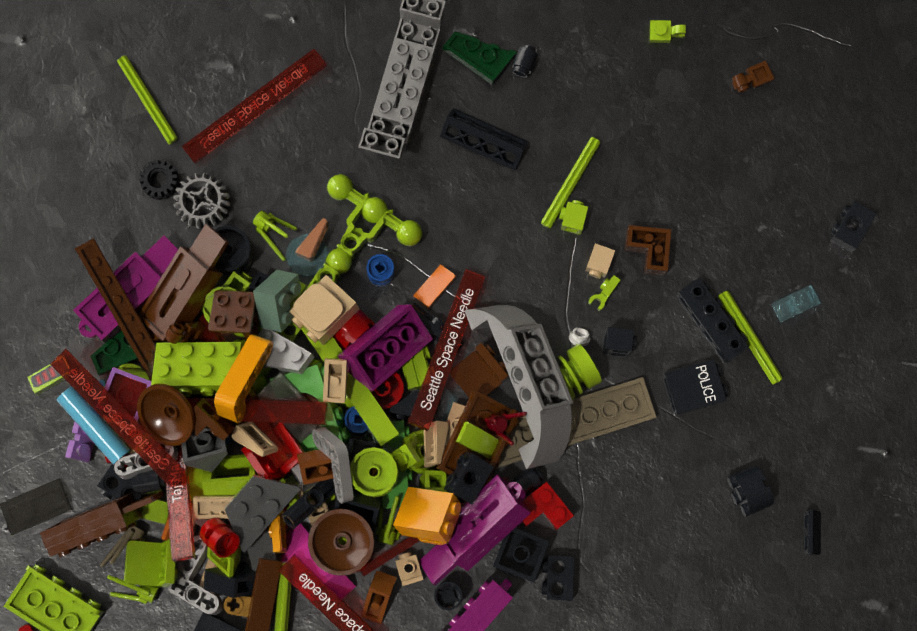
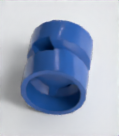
M377 254L368 260L367 276L373 285L383 287L390 284L394 278V264L386 255Z
M351 407L345 414V425L354 435L363 436L369 428L355 407Z

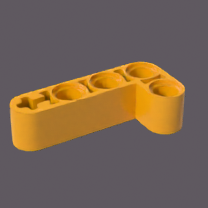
M254 334L248 337L215 395L214 404L218 416L236 423L241 422L246 412L245 398L272 352V341Z

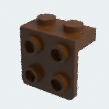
M480 343L475 347L474 352L450 370L451 377L468 398L473 390L487 396L508 379L505 365L503 362L500 361L498 363L494 359L495 353L489 345L484 346Z

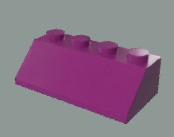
M411 304L397 305L340 353L338 357L339 359L347 360L348 373L370 391H374L433 338Z

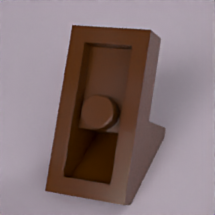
M204 398L194 407L195 436L208 426L212 434L223 441L234 430L235 427L225 418L218 416L216 409Z

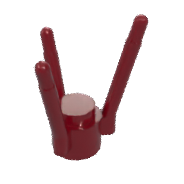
M518 412L503 414L502 416L494 414L489 418H485V422H487L489 430L496 432L498 437H501L512 446L514 442L503 433L507 428V420L526 416L527 413Z

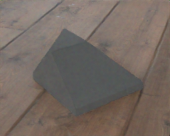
M208 426L197 436H195L194 428L191 437L181 444L184 464L209 472H213L228 454L226 439L222 441L214 436Z

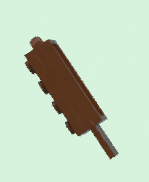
M205 224L191 248L180 246L138 314L141 321L147 326V331L153 340L168 342L166 340V331L170 325L177 322L184 326L186 323L193 322L205 303L207 294L213 290L223 274L215 267V264L229 242L208 224Z
M159 491L137 501L133 493L125 495L40 532L42 542L50 557L56 554L62 557L75 549L85 548L95 541L105 540L115 533L117 535L125 532L130 527L137 525L136 520L142 517L139 508L164 496V493Z

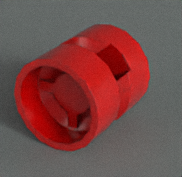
M220 518L209 519L201 527V540L216 556L226 558L238 549L240 543L238 535Z

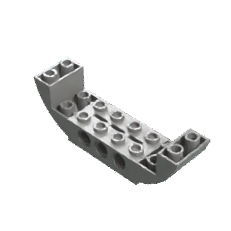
M402 0L399 25L368 128L364 127L358 148L398 159L404 154L416 123L435 58L446 1Z
M495 305L465 310L472 330L490 327L522 410L527 413L525 417L534 440L519 448L526 469L559 461L570 437L572 422L571 404H573V401L542 324H537L526 312L510 305Z

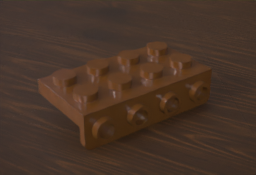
M473 390L443 452L441 464H438L436 468L450 475L457 467V460L465 452L475 454L495 468L500 462L503 448L508 443L501 437H498L496 432L488 429L485 418H489L494 414L502 416L503 414L518 413V411ZM519 417L507 420V428L503 431L507 437H509L512 429L516 427ZM465 422L471 423L499 440L490 459L456 442ZM469 472L465 474V482H467L470 478ZM492 472L490 473L483 487L491 481Z

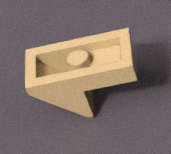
M325 358L323 402L345 403L346 383L349 374L347 360Z

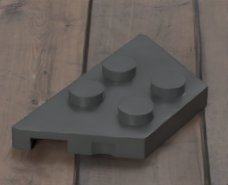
M253 475L226 505L225 512L234 532L239 537V544L243 552L247 551L299 492L300 486Z

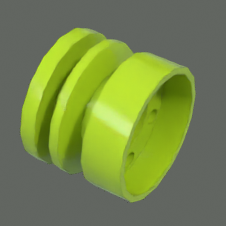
M577 344L567 350L569 361H566L561 355L557 356L560 365L559 369L572 400L575 398L572 388H574L577 394L581 395L583 393L580 385L582 382L589 389L602 382L594 362L581 344Z

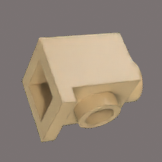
M411 552L398 555L399 560L395 562L402 586L424 580L417 555L412 556ZM407 564L413 566V570L410 573L405 571Z

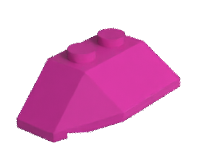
M301 523L295 529H290L286 533L287 551L286 553H281V562L292 563L291 580L309 600H320L319 595L321 594L324 598L327 595L325 600L330 598V601H341L356 585L347 575H333L317 566L308 548L309 532ZM302 574H306V575H307V580H308L309 578H310V580L302 587V585H303L306 581H304V582L300 581L299 577L302 576L304 579H306V576H305V575H302ZM312 580L315 583V587H319L321 592L315 595L313 593L314 588L308 589L307 586L304 589V587ZM313 583L309 584V588L314 586Z

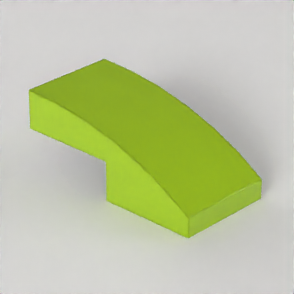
M469 422L464 423L456 442L487 459L491 458L499 441L494 436Z

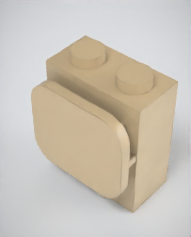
M325 275L317 284L311 285L295 301L293 308L289 312L294 317L291 321L299 329L304 327L308 331L306 335L314 343L319 341L324 345L359 310V307L349 295Z

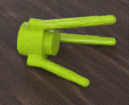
M262 210L253 220V224L257 227L256 231L262 235L279 258L285 261V257L264 231L269 232L273 229L283 237L288 238V234L278 228L275 222L294 231H297V227Z
M395 496L387 525L384 524L383 528L382 501L376 530L378 535L377 541L394 545V541L399 540L400 533L398 531L395 532L396 528L392 526L399 496Z
M107 576L109 580L133 589L139 595L133 596L110 592L109 595L113 597L152 604L159 590V587L141 585L139 587L127 584L124 580L117 577Z

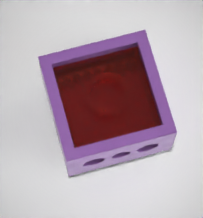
M113 367L101 397L106 396V398L96 408L104 411L106 405H111L112 410L108 413L115 415L117 412V416L120 415L124 419L142 425L138 417L137 402L140 394L151 386V381Z

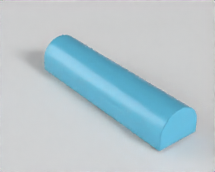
M74 385L57 398V402L113 465L117 460L130 452L129 447Z

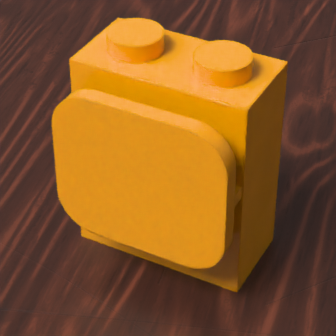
M408 487L393 526L402 536L415 537L424 543L444 545L452 537L460 515L461 502L454 493Z

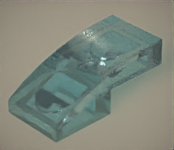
M812 285L771 305L780 323L821 303Z

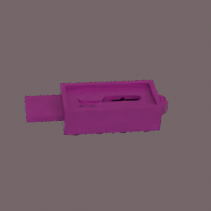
M162 236L141 257L135 251L114 271L116 278L137 314L141 311L178 251L165 236ZM98 288L73 309L81 319L78 326L79 331L87 338L98 336L106 343L121 331ZM86 326L91 329V332L87 331Z
M496 475L481 489L473 505L466 503L461 508L449 542L444 545L436 544L419 560L420 565L433 585L439 583L457 565L469 571L531 513L523 502L526 492L519 483H509L499 475Z
M505 579L498 585L494 580L490 583L486 580L478 589L480 595L476 599L471 597L463 606L466 609L461 616L457 613L449 622L451 627L448 631H484L512 600L513 597L506 592L512 586L511 581Z

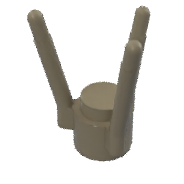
M135 526L130 527L129 530L123 533L100 566L104 567L109 560L110 564H113L129 541L145 542L146 539L143 538L145 532Z

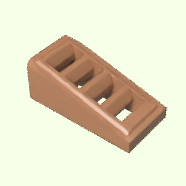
M323 218L296 249L295 253L298 257L310 262L314 260L329 227L326 219Z

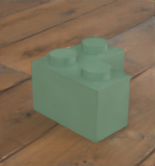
M276 270L253 291L259 327L282 332L292 322L293 316L289 312L291 310L290 302L301 293L298 274Z

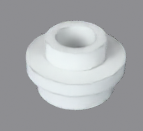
M575 328L570 333L569 340L573 345L581 344L586 346L590 342L589 332L583 328Z

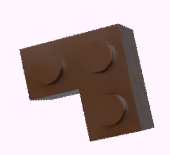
M628 226L626 230L625 251L645 253L644 274L665 276L667 273L671 229Z

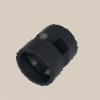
M443 582L435 590V602L443 610H453L462 601V590L453 582Z

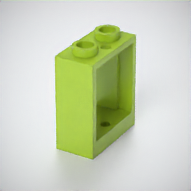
M244 454L225 456L213 472L203 470L202 487L204 496L236 495L253 475L258 474ZM249 474V476L216 479L217 476Z

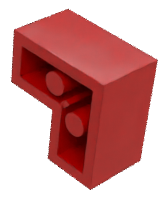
M547 482L523 500L531 512L522 521L525 527L543 514L552 527L557 530L574 516Z

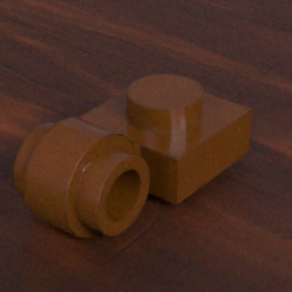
M763 61L745 70L747 75L744 76L743 73L732 77V85L735 91L737 90L738 93H742L750 88V83L755 89L772 82L774 77L767 62Z
M201 321L186 323L184 326L175 322L167 329L166 340L172 344H177L178 342H198L206 326Z

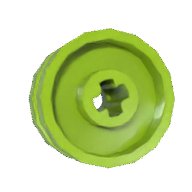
M375 447L364 449L356 454L350 464L352 484L355 489L366 496H385L393 490L398 482V464L392 455L383 449ZM372 468H376V470H378V474L376 476L370 475V473L372 472Z

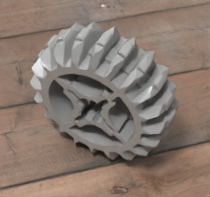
M204 172L202 178H200L198 173H195V179L187 176L188 183L180 182L183 188H176L180 195L173 196L174 200L178 201L173 205L174 208L178 209L176 214L182 216V222L188 221L190 227L195 224L196 228L200 229L202 223L205 226V224L209 225V222L216 226L215 219L218 218L220 221H223V217L220 214H228L227 209L224 207L230 206V202L227 201L230 198V194L225 193L228 188L226 185L221 186L223 183L221 179L216 181L215 175H211L208 179V174ZM203 186L202 189L198 192L192 191L197 187ZM212 188L218 193L217 204L210 200ZM187 198L194 202L192 214L186 208ZM205 198L207 202H201L199 204V202L196 199L203 200ZM205 210H212V212H210L207 215L199 216Z

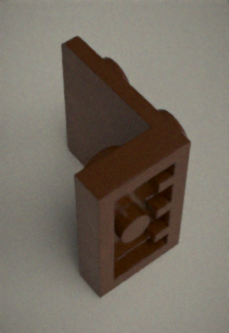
M216 290L214 292L208 330L219 333H240L246 339L251 334H258L259 321L253 292Z

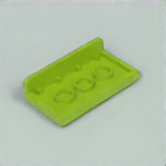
M241 342L156 343L151 385L166 384L172 386L185 397L191 395L210 397L217 393L243 345Z
M38 564L26 567V573L3 606L41 631H92L104 613L100 609L101 604L91 598L87 601L81 597L83 595L81 591L74 587H71V589L63 585L65 581L55 575L51 578L45 574L47 570Z

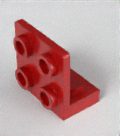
M280 422L266 435L279 448L278 452L261 457L245 446L241 449L257 474L265 479H282L291 471V468L298 464L297 454L304 453V450L284 422Z

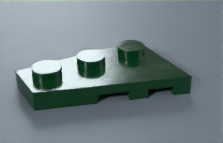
M456 31L442 48V50L490 84L495 82L517 53L513 50L501 49L495 44L489 45L480 42L477 38Z
M122 330L91 355L99 376L111 372L113 367L119 368L123 364H130L139 360Z

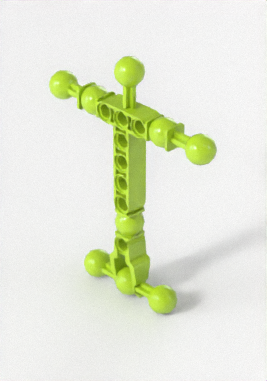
M343 174L334 175L327 184L329 195L336 200L347 199L355 204L356 207L346 220L348 228L341 239V244H337V248L327 254L326 264H323L324 268L317 272L305 291L311 285L317 284L325 274L332 275V281L337 283V278L340 279L341 274L346 273L350 269L352 259L355 258L354 255L367 242H374L385 225L396 232L398 241L405 246H414L421 240L423 236L421 226L413 220L401 221L393 215V209L388 210L387 204L378 197L370 198L369 193L362 195L353 189L352 180L348 176ZM361 213L366 221L376 223L370 233H365L361 228L354 226ZM349 240L356 241V246L352 249L345 247L346 242ZM293 322L288 325L296 327L293 335H286L285 329L282 332L276 331V333L293 343H296L303 333ZM234 333L238 337H244L243 334ZM314 358L309 365L321 362V360ZM272 367L262 368L248 393L249 396H258L265 391L267 387L266 376ZM347 396L345 403H337L345 409L353 407Z

